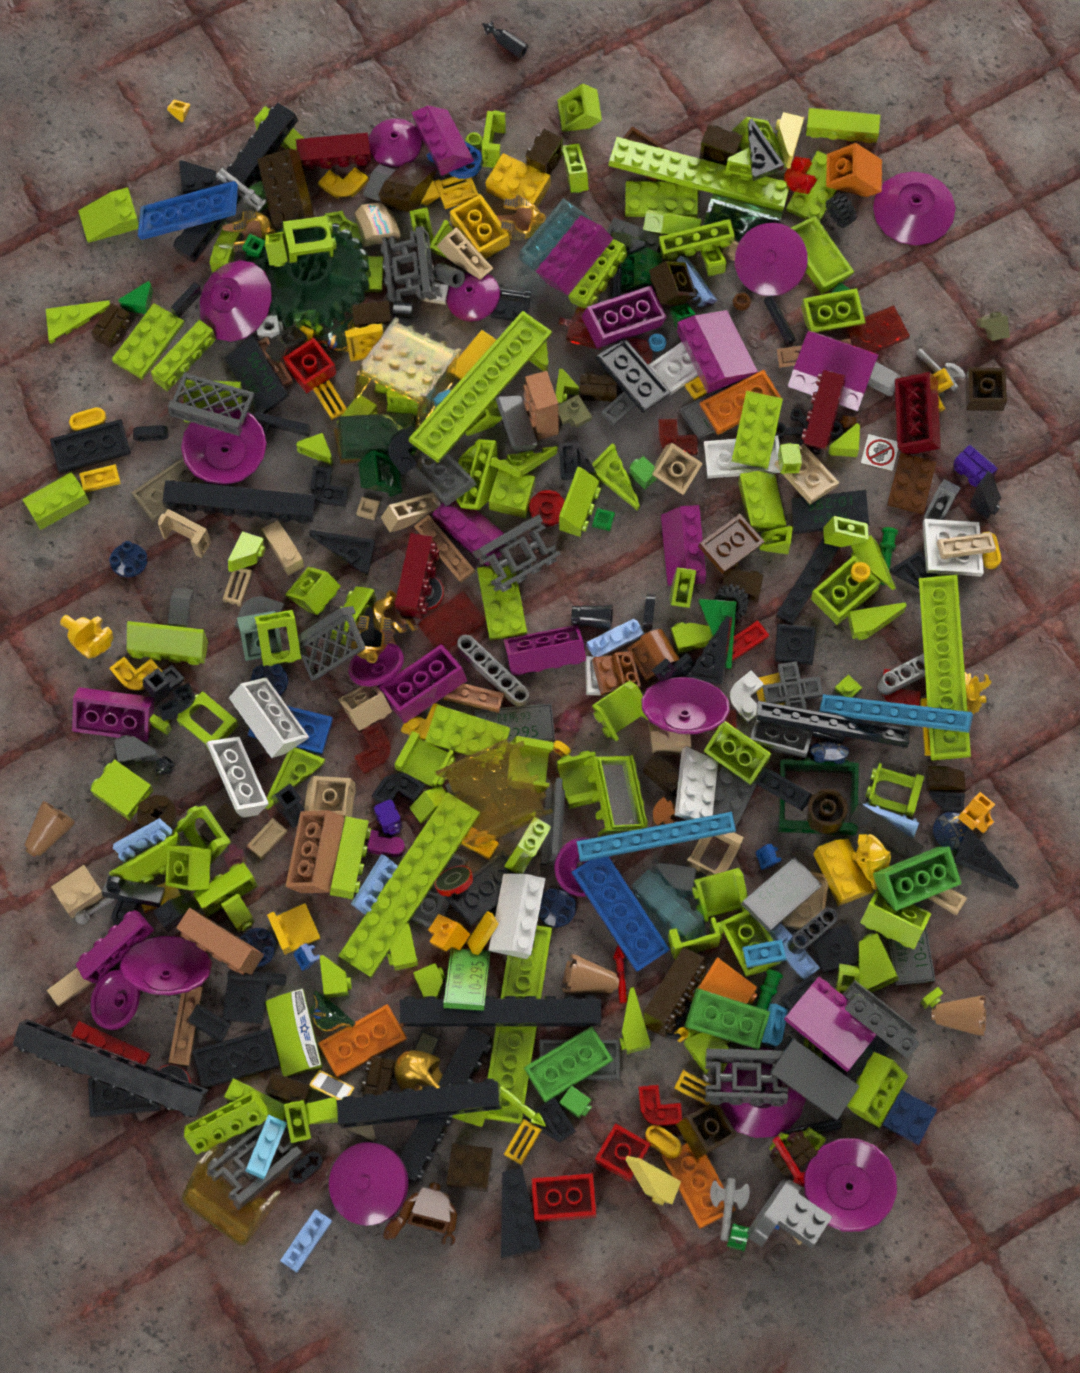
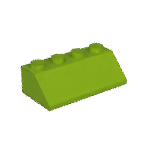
M127 621V651L133 658L142 659L143 657H150V659L155 661L167 659L173 663L185 661L192 665L205 664L208 640L203 629Z

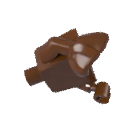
M435 1182L430 1183L429 1188H421L419 1193L412 1194L404 1202L400 1214L389 1221L384 1230L383 1238L386 1240L395 1239L407 1223L445 1233L447 1230V1233L442 1236L441 1242L445 1245L446 1237L449 1236L451 1238L450 1245H453L455 1237L452 1234L456 1228L457 1212L450 1202L449 1195L440 1192L441 1185Z

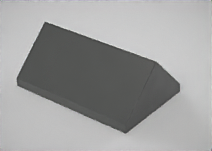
M521 396L495 398L512 448L517 453L533 450L538 443Z
M756 720L750 739L764 749L806 759L813 731Z

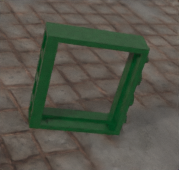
M791 757L790 759L781 760L779 775L786 778V771L851 774L850 823L844 822L838 832L828 835L856 836L858 832L859 763L849 762V760H845L842 764L835 763L834 761L819 763L812 758H806L802 761ZM779 798L778 832L823 834L811 829L808 821L785 820V801Z

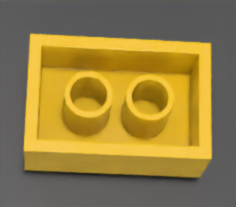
M504 153L486 180L487 193L502 200L513 199L516 195H520L537 208L551 186L550 175Z
M481 194L450 211L452 225L458 228L485 259L510 245L509 233L501 229V222Z

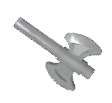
M921 348L916 352V355L935 373L941 370ZM946 363L947 371L954 383L950 388L956 391L959 386L955 383L954 379L965 378L966 375L959 366L953 363ZM944 391L938 395L944 397Z
M727 1178L725 1189L721 1188L717 1181L714 1180L710 1190L711 1200L715 1207H718L719 1203L724 1201L721 1241H729L734 1202L738 1204L739 1210H742L747 1204L750 1195L748 1184H745L739 1190H735V1179Z

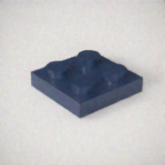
M901 1089L882 1126L919 1145L937 1109Z

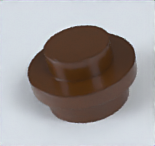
M738 293L733 298V306L737 310H747L751 305V299L746 293Z
M842 416V420L839 423H843L842 427L852 428L857 424V418Z

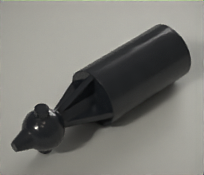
M492 21L490 23H482L485 35L492 33L497 44L520 59L527 53L529 45L512 33L503 29H495L494 22Z

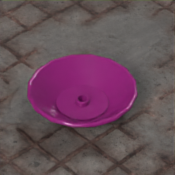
M914 171L896 174L882 184V192L875 194L873 204L876 223L883 232L899 243L915 246L932 243L945 235L953 224L956 209L953 196L943 182L929 174Z
M238 260L227 263L212 273L203 287L199 306L200 318L203 323L213 329L215 338L233 342L245 339L258 330L268 315L272 301L271 284L265 272L252 262Z
M222 406L212 409L217 414L225 411ZM237 410L231 413L230 416L239 420L241 413ZM247 413L240 436L191 422L184 431L181 451L184 463L196 477L207 483L227 485L240 482L256 471L264 459L267 442L263 427L253 415Z
M674 677L659 681L648 688L641 699L642 712L651 723L662 730L677 734H699L711 731L724 723L730 712L729 700L721 689L709 682L695 678Z
M158 936L144 939L130 946L122 955L120 970L124 979L138 990L155 995H176L189 992L202 985L211 973L212 961L207 951L205 952L192 941L181 937Z
M768 1047L759 1048V1050L776 1051ZM746 1048V1049H744V1050H756V1049ZM727 1063L725 1071L722 1073L732 1074V1063ZM761 1064V1075H772L770 1073L772 1065ZM737 1070V1086L756 1087V1071ZM777 1078L778 1087L788 1088V1101L783 1106L775 1107L765 1103L761 1106H753L751 1103L731 1105L730 1102H722L719 1105L737 1132L753 1138L774 1137L780 1132L790 1129L801 1116L806 1098ZM721 1082L720 1092L732 1093V1082ZM761 1083V1086L765 1089L763 1094H772V1083Z
M837 1139L823 1145L818 1150L819 1154L809 1161L804 1174L805 1197L832 1216L828 1226L842 1232H862L878 1225L891 1212L897 1196L896 1174L889 1158L875 1145L860 1139ZM849 1183L853 1186V1189L847 1190L845 1185Z

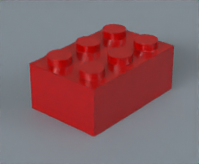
M593 1173L532 1178L535 1223L596 1218Z

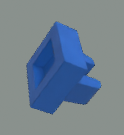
M767 844L755 852L761 870L769 869L782 860L781 857L777 858L775 852L778 851V848L773 847L772 844Z
M307 943L300 945L293 954L302 971L309 969L320 958V955L314 956L312 953L315 949L314 945L308 946Z

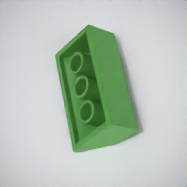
M936 847L873 873L878 892L894 911L961 884L950 847Z

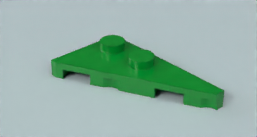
M699 599L698 603L702 608L712 637L718 631L722 621L727 616L732 617L726 669H731L736 602Z

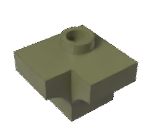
M992 312L990 315L976 318V325L986 330L987 339L993 341L1010 338L1007 315L1001 314V312Z
M579 395L558 405V417L563 425L569 423L571 427L575 426L577 428L592 420L591 414Z

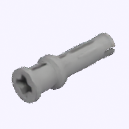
M221 168L215 176L223 183L235 181L238 184L237 194L243 198L244 203H248L253 207L255 212H259L267 202V200H263L256 195L253 189L249 190L224 168Z

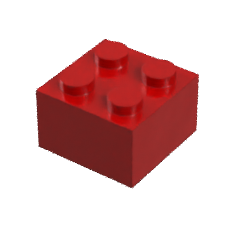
M315 338L283 357L286 368L306 394L337 374L335 364Z
M615 1123L597 1154L595 1163L631 1182L634 1173L628 1165L626 1157L630 1156L643 1160L651 1144Z

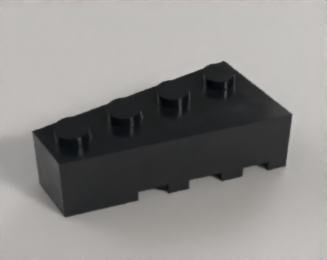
M523 1168L502 1172L501 1260L541 1251Z

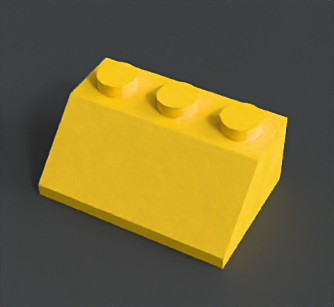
M849 839L831 841L817 847L813 853L838 906L874 892L856 860H853L852 855L855 851Z

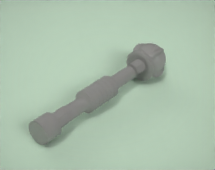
M105 897L99 904L88 911L84 909L83 911H78L75 914L76 922L82 925L86 924L88 919L90 920L89 916L109 905L115 899Z

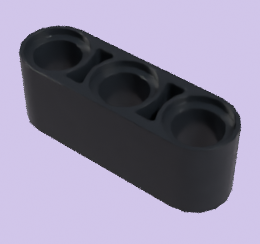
M825 908L805 924L788 941L789 951L793 954H800L835 924L838 918L836 911L832 908ZM823 916L828 917L830 922H826ZM809 928H813L816 934H812ZM795 940L801 941L802 946H798Z

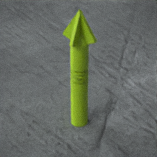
M502 1085L500 1086L501 1096L529 1117L531 1123L546 1126L540 1113H535Z

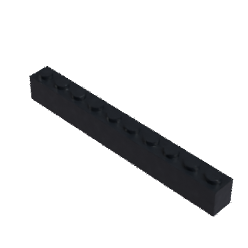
M277 102L269 110L266 119L259 124L255 134L248 139L244 149L239 151L233 164L228 166L227 172L246 188H249L260 174L257 159L274 154L299 121L296 114ZM219 179L216 183V186L225 184ZM237 194V204H238V203L240 202V200L242 199V197H240V196ZM228 217L185 228L181 235L176 237L173 244L174 249L178 254L195 263Z
M405 996L404 999H400V1027H582L601 1025V999H596V996H585L584 999H576V996H565L564 999H556V996H545L544 999H536V996H525L524 999H516V996H505L504 999L486 996L484 1010L444 1008V999H436L435 996H425L424 999Z
M28 1019L19 1023L12 1044L18 1047V1050L21 1052H31L36 1054V1057L39 1059H48L57 1066L69 1067L77 1074H86L95 1081L109 1083V1086L113 1088L125 1089L131 1095L145 1097L148 1102H158L163 1104L166 1109L178 1110L186 1117H196L202 1112L209 1091Z

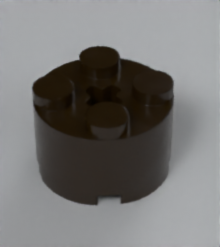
M834 789L819 790L810 798L806 812L810 828L823 834L838 832L846 819L848 811L847 801L841 796V793Z
M152 795L139 803L137 819L141 828L157 820L156 816L159 815V818L172 829L173 833V830L178 826L179 814L173 802L167 796Z

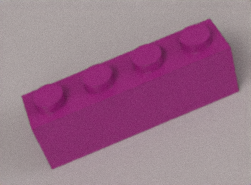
M427 105L411 112L415 126L441 176L474 162L448 110Z
M456 500L447 507L442 503L432 513L433 521L473 556V551L504 534L479 511L461 508ZM502 544L486 554L487 557L495 554L498 559L501 556L499 550L505 547V545ZM489 561L484 563L485 566H491Z
M699 505L680 506L662 514L661 524L667 586H672L677 567L696 570L694 584H705L704 553L698 547L699 543L703 541Z
M578 625L503 639L512 675L521 676L527 672H541L548 668H561L563 665H577L586 661L584 642Z
M79 687L73 696L72 731L116 738L130 735L140 741L148 742L152 726L149 719L154 714V698Z
M135 910L128 912L119 925H114L109 929V934L106 937L97 940L93 944L94 948L89 952L83 953L78 958L79 961L75 965L83 979L96 984L121 961L122 955L130 946L144 940L154 929L139 912Z

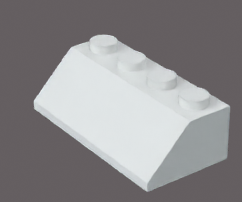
M267 678L241 683L229 697L234 707L239 711L271 758L286 754L309 738Z
M240 737L208 741L206 744L236 812L242 818L258 815L269 803Z
M503 874L495 919L499 925L491 936L488 951L524 959L531 955L545 878L529 874Z

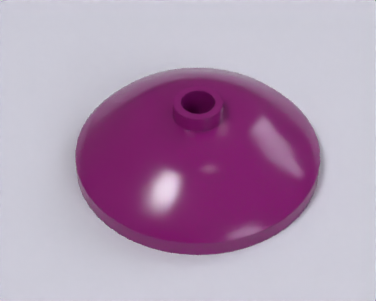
M397 118L382 121L370 133V153L378 163L384 166L401 167L406 162L414 161L419 155L422 147L421 135L418 129L409 121Z
M465 272V280L460 287L454 288L449 286L447 305L451 313L458 319L468 322L478 321L486 318L495 310L500 299V288L497 281L490 274L485 275L480 280L469 272Z
M388 643L375 663H369L366 659L355 655L348 667L350 678L360 686L372 687L384 684L395 677L400 671L404 662V656L401 649L393 643Z
M585 837L567 842L559 850L554 863V872L559 885L568 893L581 897L586 895L571 872L577 869V864L580 862L576 841L591 839Z
M114 970L105 974L96 984L91 996L90 1005L93 1019L99 1026L109 1030L125 1026L137 1011L140 1001V990L124 979L121 970Z

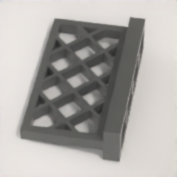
M184 373L174 398L168 405L169 415L240 436L242 425L255 395L250 391ZM186 380L194 381L196 386L186 389ZM212 386L213 391L207 394L203 393L202 387ZM199 389L202 396L192 400L189 393ZM225 390L230 392L231 396L221 399L220 392ZM216 394L219 401L210 405L206 398ZM242 395L248 397L247 402L240 405L236 399ZM188 396L189 402L184 404L178 402L180 397ZM234 399L237 406L227 410L224 403ZM202 400H204L207 404V406L202 409L196 408L195 403L200 402ZM222 405L225 410L217 414L212 409ZM239 410L241 417L237 420L231 418L230 414Z
M353 606L339 608L298 635L300 654L311 681L319 679L366 649L352 616L356 613ZM346 621H348L350 626L349 632L343 630ZM332 630L337 631L336 640L331 639ZM342 634L348 636L346 645L341 643ZM320 638L325 640L323 648L318 646ZM352 639L356 641L358 648H351ZM330 642L335 644L333 653L328 651ZM307 646L312 648L311 656H308L305 648ZM340 647L345 649L343 657L338 656ZM317 650L322 652L321 661L315 659ZM327 655L332 657L331 665L325 664ZM314 663L319 665V670L317 674L313 669Z
M556 778L552 789H545L543 822L551 826V829L542 842L540 865L554 866L558 852L562 848L565 790H562V778Z

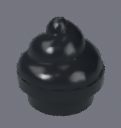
M163 755L162 758H158L156 761V774H171L175 763Z

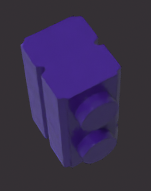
M968 445L956 457L953 463L955 471L960 475L964 474L968 478L969 483L974 487L978 486L988 471L994 477L998 470L996 466L971 445Z
M389 799L374 807L376 818L384 835L394 837L400 834L403 827L393 801Z

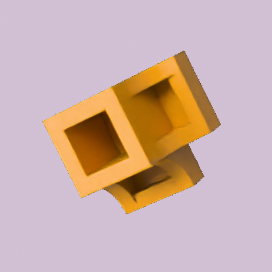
M980 792L961 812L958 819L970 829L978 828L982 833H985L994 823L991 818V810L995 804Z
M440 914L437 915L428 929L433 934L429 942L444 951L451 947L460 951L470 936V933L458 922Z

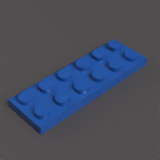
M232 181L141 206L138 237L144 240L236 215L238 184Z
M609 857L589 860L571 872L636 972L670 950Z

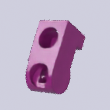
M371 830L367 848L368 853L389 857H400L404 854L405 844L401 838L379 837V831Z

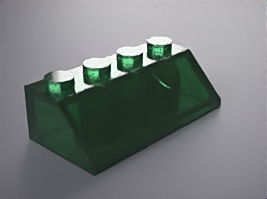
M713 194L710 198L704 225L730 219L734 241L740 242L743 236L756 226L766 223L780 224L783 213Z

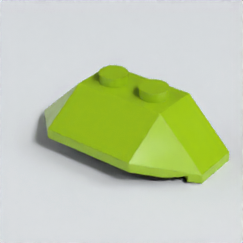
M478 439L459 458L458 464L476 483L474 487L456 499L461 508L479 510L489 502L498 468L490 465L492 457L498 459L497 442L495 440Z
M177 831L172 833L164 841L158 842L157 845L148 848L110 871L109 874L114 877H120L123 880L150 884L154 881V877L159 874H166L167 846H179L180 836Z

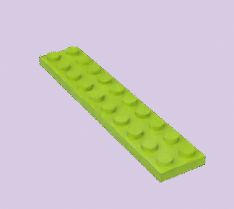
M619 137L616 138L608 164L611 167L783 212L789 187L783 180L765 176L753 181L751 177L725 172V165Z
M522 311L409 437V442L439 463L552 335V331Z
M958 576L919 578L927 707L968 712ZM929 728L931 760L971 757L969 733Z
M447 792L392 874V878L388 880L376 898L377 902H374L370 907L372 910L366 913L338 955L341 959L372 978L389 953L390 946L404 925L409 923L435 884L436 879L443 872L480 816V812Z
M536 925L531 955L527 959L507 955L501 999H504L505 996H516V999H524L525 996H536V999H541L552 928ZM496 1027L488 1079L498 1081L500 1086L502 1085L517 1097L520 1102L522 1101L525 1104L529 1077L524 1067L531 1064L537 1027ZM501 1096L502 1109L487 1111L485 1117L488 1120L521 1124L523 1113Z

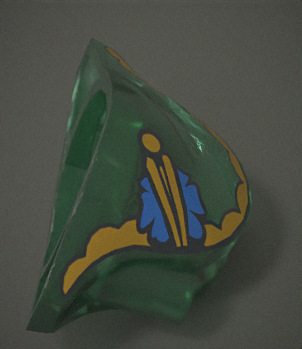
M353 317L335 330L316 339L319 345L323 346L327 354L333 351L343 352L348 349L345 331L351 329L354 322Z
M314 991L315 1003L308 1011L313 1015V1022L318 1029L331 1032L343 1026L353 1027L356 1024L333 1002L318 991Z

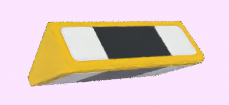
M321 1070L317 1072L310 1083L313 1090L329 1098L335 1097L336 1100H342L344 1096H351L355 1087Z

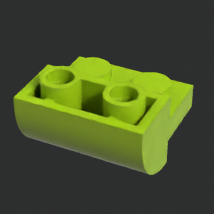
M400 389L387 391V413L418 417L425 416L428 404L427 395L417 391L409 393Z

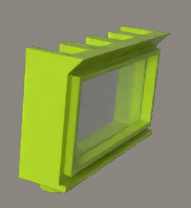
M593 755L586 760L584 766H593L594 770L588 776L589 783H596L598 790L592 794V800L600 801L601 810L596 812V819L604 820L605 828L598 832V836H608L648 828V820L645 816L644 801L640 792V782L637 777L636 763L634 762L633 755L596 757Z

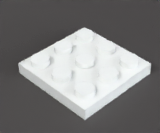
M924 519L923 535L926 573L982 576L984 573L982 554L941 559L936 543L938 539L980 534L979 522Z

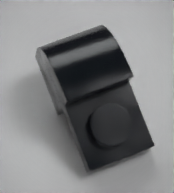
M394 302L392 336L408 337L411 332V326L413 327V303Z
M171 665L163 672L157 668L143 678L142 686L156 701H160L168 697L170 691L183 683L184 677Z
M289 784L274 794L272 800L278 812L283 814L293 829L298 826L300 812L305 810L299 802L302 799L293 786Z

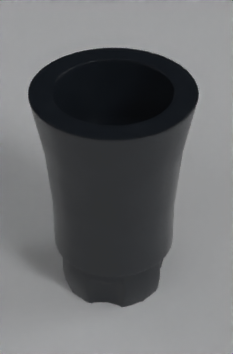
M613 604L572 606L571 624L611 630Z

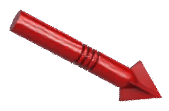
M617 945L613 959L616 960L617 978H619V1003L623 1004L627 1003L623 961L625 955L619 945Z
M775 1137L772 1141L793 1174V1182L804 1187L805 1172H800L780 1137Z

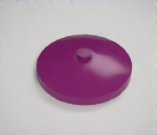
M778 223L762 224L748 231L740 240L735 252V268L741 282L750 291L766 297L784 295L793 290L803 279L808 266V253L802 238L790 227Z
M371 1142L353 1145L341 1153L331 1169L329 1177L331 1200L337 1211L352 1223L377 1225L386 1222L400 1210L406 1199L408 1191L406 1168L400 1157L385 1145Z

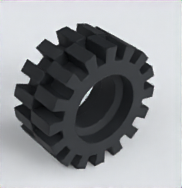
M837 193L825 203L828 209L827 212L830 213L833 222L837 223V226L845 228L857 220L855 207L851 205L852 202L850 200L848 201L847 196L844 197L843 193Z
M730 584L729 587L724 585L723 589L720 587L714 600L724 601L727 597H733L738 601V606L735 609V620L736 618L739 620L742 615H745L749 602L747 593L744 594L745 590L743 588L740 590L738 585L734 588L733 584Z

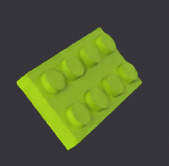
M817 151L811 161L812 165L806 173L815 176L817 182L809 194L795 192L786 211L805 220L816 216L818 221L821 222L827 211L825 203L836 194L837 190L826 186L827 155Z
M626 181L625 217H645L646 211L651 209L697 218L698 189L671 182Z
M153 303L113 356V363L143 380L185 324L184 320Z
M746 391L731 462L768 469L783 398Z
M505 566L502 569L507 577L501 580V582L503 583L516 575V572L511 573L508 566ZM493 567L477 568L490 641L526 635L527 629L518 583L516 581L511 583L512 587L504 592L501 590L495 592L493 589L495 586L490 581L498 576Z
M437 705L425 742L499 765L511 728Z

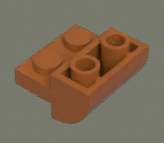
M662 629L652 630L642 635L639 641L627 648L629 652L632 651L634 661L646 681L655 677L652 669L665 658L672 665L680 659Z
M632 651L617 652L612 656L594 657L592 659L601 695L610 694L629 680L636 684L638 688L641 687Z
M663 797L656 803L653 810L652 827L677 822L675 820V806L670 800L667 801Z

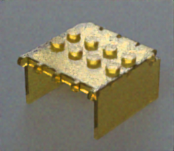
M395 318L360 364V370L356 374L354 398L358 399L374 377V382L386 388L392 385V391L402 396L408 393L407 398L420 403L418 405L415 427L418 429L435 408L433 398L438 393L448 390L453 383L457 357L460 355L461 349L457 348L454 351L446 347V341L441 343L429 339L431 334L426 333L423 336L413 331V325L407 328L399 324L400 319Z
M504 739L436 771L437 776L449 781L453 793L461 792L455 795L456 798L480 812V816L473 825L475 828L469 831L471 837L464 839L465 844L476 847L489 843L530 824L534 817L541 819L553 813L552 808L544 810L540 799L545 798L546 794L545 792L538 794L533 782L539 779L538 775L530 776L526 764L532 761L531 758L523 759L519 748L525 745L524 741L515 744Z

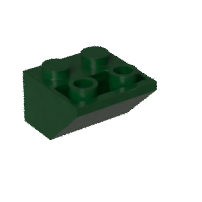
M647 247L627 256L621 262V292L631 293L649 286L655 291L656 289L651 282L649 270L662 263V254Z

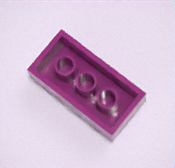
M580 215L535 272L546 284L568 296L613 238L603 226Z
M651 286L588 306L582 315V319L597 348L618 342L623 338L627 339L659 328L667 318Z
M441 644L391 680L381 685L379 689L384 694L389 706L405 724L465 683L467 678L463 668Z

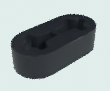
M164 425L140 426L133 429V439L139 442L166 440L169 437L168 427Z
M646 594L643 629L652 630L656 595Z
M317 1152L308 1153L289 1170L288 1174L291 1182L299 1185L307 1181L321 1169L323 1158ZM311 1157H313L314 1159L317 1157L319 1158L317 1160V1166L311 1165L309 1168L306 1167L310 1164ZM304 1168L306 1169V1170L301 1174V1175H302V1179H300V1180H299V1178L293 1179V1177L295 1176V1174H294V1171H295V1170H297L298 1172H300V1171L303 1170Z

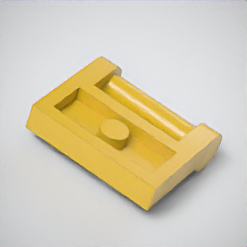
M452 176L441 181L439 179L435 180L445 209L465 203L479 195L472 177L458 179ZM463 180L466 181V182H463V183H460V184H457V185H454V186H451V187H448V188L443 189V187L452 185V184H454V183H457V182H460V181H463Z

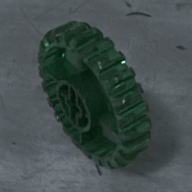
M332 224L333 233L331 238H335L336 249H333V257H330L329 251L297 255V262L290 263L288 257V262H285V265L275 267L269 264L266 247L264 246L260 254L261 258L256 259L254 264L265 272L271 284L272 301L269 308L270 314L272 316L277 315L278 320L282 319L284 326L290 327L296 322L297 327L301 328L302 326L306 327L305 323L309 321L314 331L317 330L320 323H324L327 328L333 326V319L336 318L339 322L346 320L344 315L346 311L353 314L352 305H355L354 301L363 303L365 299L364 292L369 290L370 287L368 278L371 277V269L367 252L363 249L361 241L358 238H353L350 230L345 229L341 231L339 224ZM322 227L292 230L295 244L321 241L326 238L325 230Z

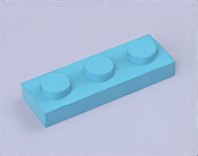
M270 1115L267 1116L245 1172L262 1179L265 1178L286 1127V1122Z

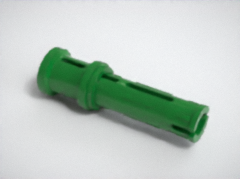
M884 527L881 530L883 536L882 542L879 543V548L888 570H890L892 552L896 549L895 539L899 531L892 527Z
M771 969L766 971L767 977L764 984L760 986V991L762 992L756 1007L764 1010L768 1009L772 996H775L778 992L776 990L778 983L784 977L781 973Z

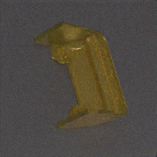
M215 1145L197 1162L182 1194V1201L189 1209L236 1244L246 1245L270 1214L280 1192L277 1190L268 1200L257 1197L252 1203L249 1201L238 1210L233 1205L234 1201L228 1197L233 1189L221 1181L222 1176L214 1182L212 1177L206 1174L207 1165L213 1160L218 1146Z

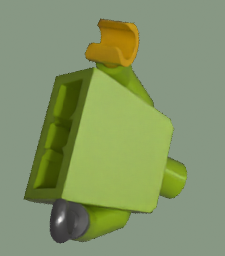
M679 1028L674 1032V1034L678 1033L681 1035V1038L677 1041L682 1042L685 1040V1047L704 1073L703 1079L708 1083H712L715 1079V1069H705L706 1049H729L726 1044L730 1041L690 1028ZM720 1063V1073L725 1071L727 1063Z

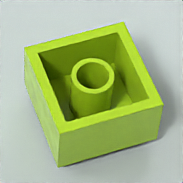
M498 469L489 499V510L526 519L529 503L535 488V477L526 474L520 478L514 477L512 474Z
M186 845L167 846L165 886L185 890L209 889L211 850Z

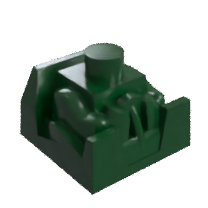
M373 450L364 455L358 463L361 488L386 492L389 494V497L403 493L400 471L391 461L389 455Z

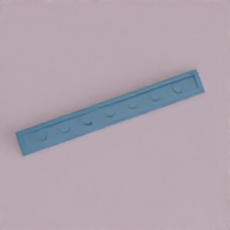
M823 694L819 710L821 713L854 719L966 733L970 732L973 713L966 711Z
M732 812L576 842L580 862L734 833L736 829Z

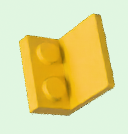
M306 904L297 906L277 916L275 912L267 914L284 955L297 950L300 945L311 944L320 940V935Z

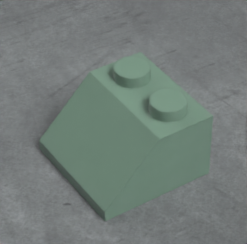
M275 611L237 618L245 661L261 658L255 617L272 614ZM279 628L269 629L268 636L271 653L281 652L282 644Z

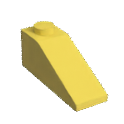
M783 112L782 118L777 120L775 130H778L777 139L786 167L790 168L802 130L804 117Z
M627 1156L626 1161L645 1194L653 1198L652 1202L659 1205L664 1203L673 1204L681 1181L642 1159Z

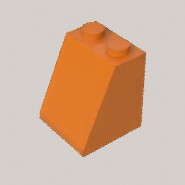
M857 143L828 153L826 186L864 197L882 192V159Z
M719 958L715 960L698 989L745 1004L750 1003L751 1005L758 995L755 993L757 987Z

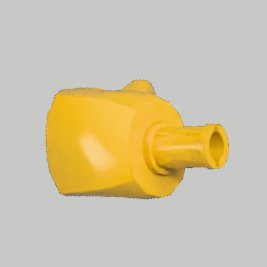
M65 615L60 620V625L69 630L67 637L70 643L88 659L96 658L106 652L111 647V642L114 639L113 633L108 626L103 630L101 629L103 620L99 616L92 620L81 617L75 621L70 616Z

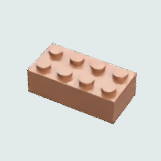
M543 371L526 376L525 384L523 385V396L525 399L523 402L537 441L558 435V401L548 372Z
M330 810L300 812L285 887L299 893H330L345 817Z
M191 908L187 910L177 926V929L182 932L180 935L183 938L194 942L197 947L211 953L212 957L228 964L227 966L230 969L243 975L245 972L252 975L264 956L263 953Z

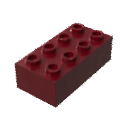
M368 132L296 139V149L299 150L304 171H312L316 167L331 169L332 166L337 165L341 168L349 167L350 164L365 166L371 162Z
M823 370L822 374H818L816 381L817 386H819L818 391L813 393L811 400L814 406L812 410L808 411L806 421L809 422L808 428H804L801 437L805 445L827 451L846 382L845 375Z
M930 372L896 378L897 448L902 453L908 455L941 449L938 380Z
M410 533L395 600V607L402 617L423 620L424 614H427L428 603L426 602L428 596H431L432 593L431 579H434L436 575L435 561H438L440 557V550L433 536Z

